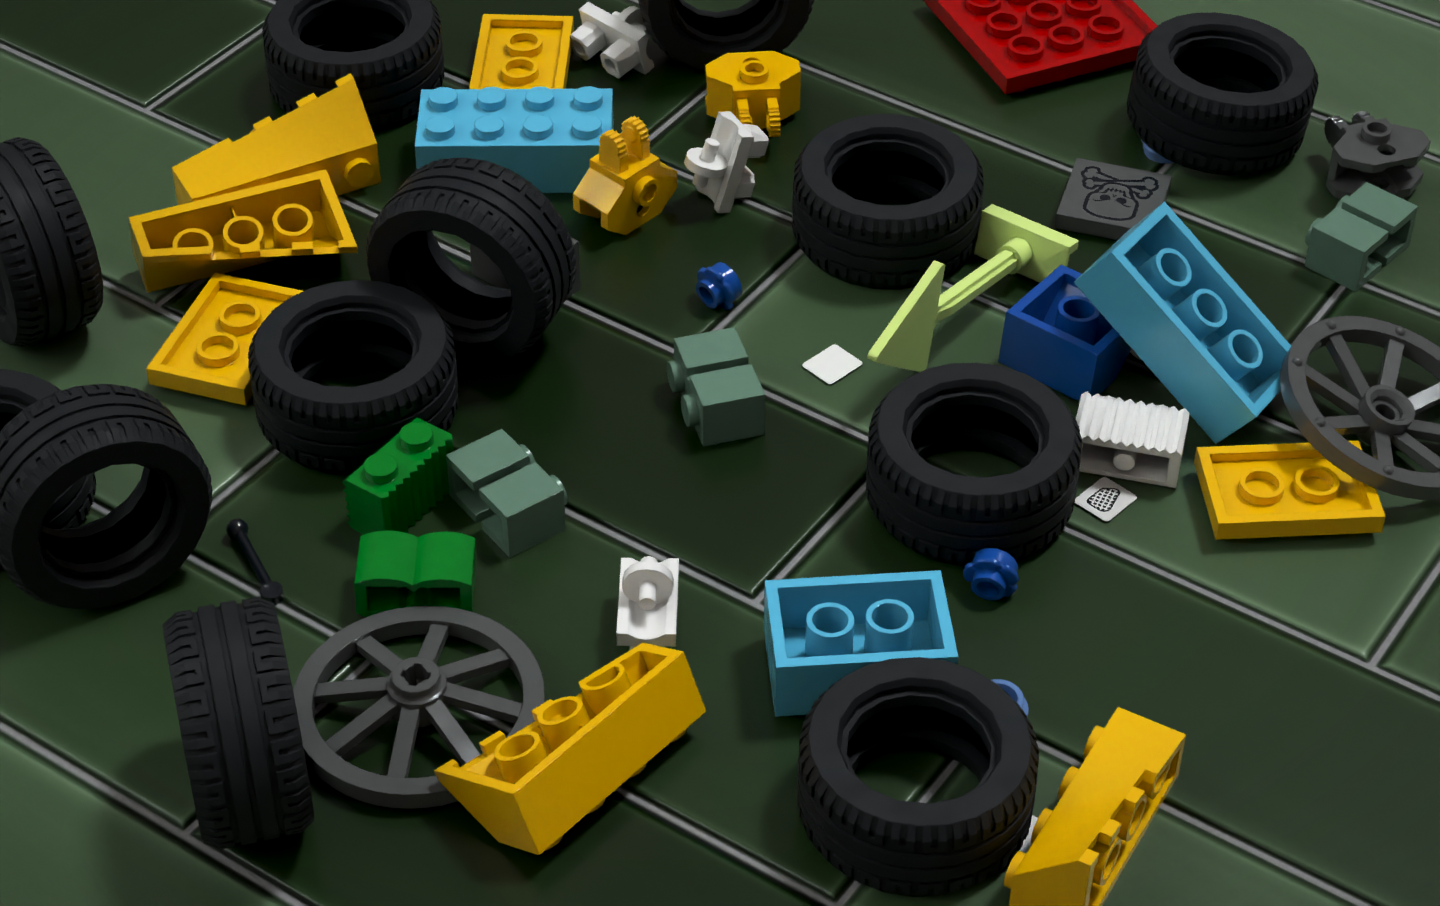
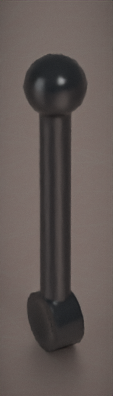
M240 518L232 519L226 527L227 535L231 539L238 541L261 584V598L274 603V605L281 603L284 598L283 587L280 583L271 581L247 536L249 530L247 523Z

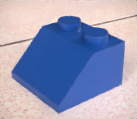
M1061 264L1006 311L998 362L1029 375L1069 398L1080 401L1081 394L1087 391L1091 396L1097 393L1101 394L1115 381L1132 348L1076 286L1074 281L1082 274Z

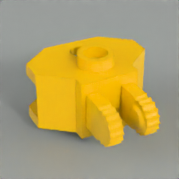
M776 51L726 53L705 65L707 82L705 107L706 114L711 117L717 118L718 112L731 111L742 124L757 125L761 130L766 128L769 137H780V121L800 110L801 68L797 59Z
M631 116L623 121L620 134L617 130L614 131L613 129L601 134L598 141L600 143L599 154L590 158V167L573 192V210L583 215L595 218L601 217V227L623 235L629 234L659 215L677 189V171L660 162L659 157L650 153L649 130L639 117ZM638 206H643L641 211L637 213Z

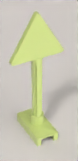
M991 204L982 210L974 252L975 255L988 261L940 295L945 264L934 260L870 349L867 358L879 364L921 372L926 370L933 331L939 322L954 314L1007 274L1019 273L1037 282H1041L1061 264L1067 267L1069 256L1077 250L1079 240Z

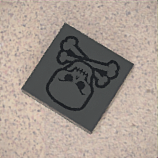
M1077 158L1056 213L1055 228L1118 240L1164 201H1167L1172 175Z

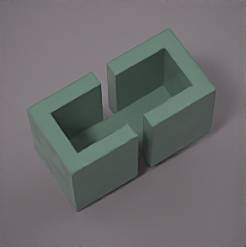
M1366 182L1350 196L1345 195L1342 197L1336 208L1323 219L1317 218L1311 224L1305 238V243L1309 245L1305 267L1357 292L1380 272L1382 265L1387 266L1410 246L1418 206Z
M732 327L674 338V360L667 362L669 385L673 393H681V409L687 427H695L702 446L765 435L766 394L752 364H748V355L736 328Z
M503 429L497 430L446 455L449 495L475 523L482 521V530L509 558L566 530L565 505L568 502V497L562 482L555 475L549 476L535 462L530 450L523 444L518 445Z

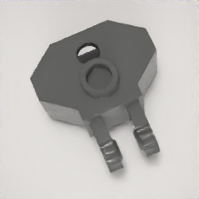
M1368 111L1355 112L1353 118H1351V125L1343 121V118L1340 116L1328 117L1326 119L1324 134L1326 135V140H1328V143L1333 148L1326 187L1334 198L1341 199L1345 195L1350 196L1366 182L1380 187V184L1386 187L1383 190L1403 198L1410 196L1420 184L1424 173L1417 163L1427 153L1431 143L1422 130L1391 124L1386 118L1375 119L1373 116H1370Z

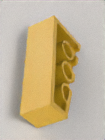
M350 73L336 80L337 87L319 97L312 93L296 102L297 109L272 121L270 116L253 124L254 129L249 134L234 142L227 138L173 166L172 174L178 205L325 169L328 172L337 196L381 183L377 141L354 77Z
M326 169L128 217L133 255L147 293L212 277L214 273L224 274L291 256L358 253L357 244Z
M642 642L578 682L582 690L580 694L562 697L554 701L549 699L531 710L535 721L507 738L499 730L479 742L482 754L459 767L458 762L452 759L435 769L434 772L438 781L499 843L536 855L542 854L544 851L557 845L563 835L583 817L600 808L605 802V798L626 780L643 771L648 761L669 743L681 738L686 733L687 728L706 712L684 651Z
M1117 707L1105 728L1098 725L1095 726L1084 749V762L1080 768L1071 766L1067 770L1058 791L1057 799L1059 802L1054 810L1043 809L1032 832L1031 842L1033 844L1027 853L1018 851L1008 866L1004 878V886L1011 889L1009 906H1102L1179 775L1186 734L1120 707Z

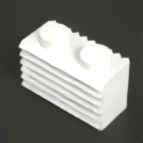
M1088 391L1081 394L1076 415V421L1082 438L1079 471L1176 488L1185 445L1189 411L1186 408L1178 411L1175 406L1170 408L1164 404L1154 405L1153 402L1145 405L1142 400L1136 404L1131 399L1124 402L1120 397L1100 396L1099 393L1091 396Z

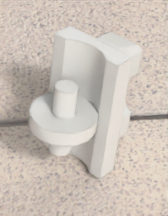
M587 2L579 9L582 25L570 35L575 55L587 61L598 51H603L600 54L602 66L609 74L618 79L632 68L645 75L654 68L653 60L649 59L646 54L647 42L651 35L648 34L646 26H644L640 8L629 6L621 13L615 11L610 14Z
M731 111L718 112L711 137L705 140L703 148L689 149L684 160L686 168L695 173L692 181L695 188L712 199L717 213H730L734 199L751 197L755 186L753 172L746 166L748 158L764 156L769 143L768 136L757 125L742 124Z
M651 556L642 558L640 562L633 558H621L616 632L617 646H629L631 650L643 642L661 647H676L679 558H668L659 563Z

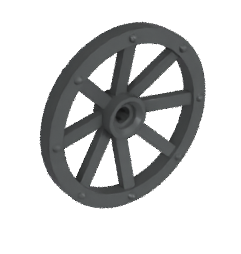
M1361 316L1327 318L1315 322L1303 330L1286 353L1280 370V387L1285 406L1302 435L1329 462L1368 486L1405 498L1419 500L1440 499V457L1416 440L1421 439L1440 443V424L1414 419L1415 415L1440 403V382L1408 398L1402 392L1395 389L1402 356L1420 365L1440 381V347L1401 326ZM1346 342L1365 343L1385 348L1377 385L1369 387ZM1326 346L1351 393L1307 365L1308 356L1317 349ZM1309 388L1349 415L1324 417L1314 403ZM1356 434L1363 442L1371 446L1372 456L1355 447L1342 435ZM1391 444L1428 472L1411 471L1394 466Z
M445 606L397 608L365 617L348 625L327 639L314 651L301 669L293 689L305 759L311 770L329 786L346 796L377 806L404 809L429 808L458 802L438 781L436 775L408 778L418 727L432 724L461 765H464L479 756L480 753L448 710V705L514 723L515 725L507 735L508 737L534 722L531 710L545 702L544 681L538 662L531 650L517 635L488 617L471 611ZM426 635L418 656L402 660L381 644V642L399 637ZM448 636L470 641L489 650L486 653L440 667L437 666ZM358 653L388 675V677L327 682L343 663ZM509 667L521 686L523 703L459 686L456 683ZM381 698L327 741H324L320 736L314 721L316 704ZM393 717L398 722L387 776L368 772L341 758V756Z

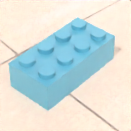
M538 86L531 89H501L498 87H486L483 89H452L449 87L421 89L415 138L416 168L419 169L421 166L438 161L439 159H479L512 170L531 182L542 193H573L590 167V158L599 154V137L608 130H614L613 88L584 86L578 89H550Z
M1165 201L1129 229L1074 281L1076 286L1148 366L1183 408L1189 411L1190 416L1215 444L1255 419L1281 391L1280 370L1284 357L1291 345Z

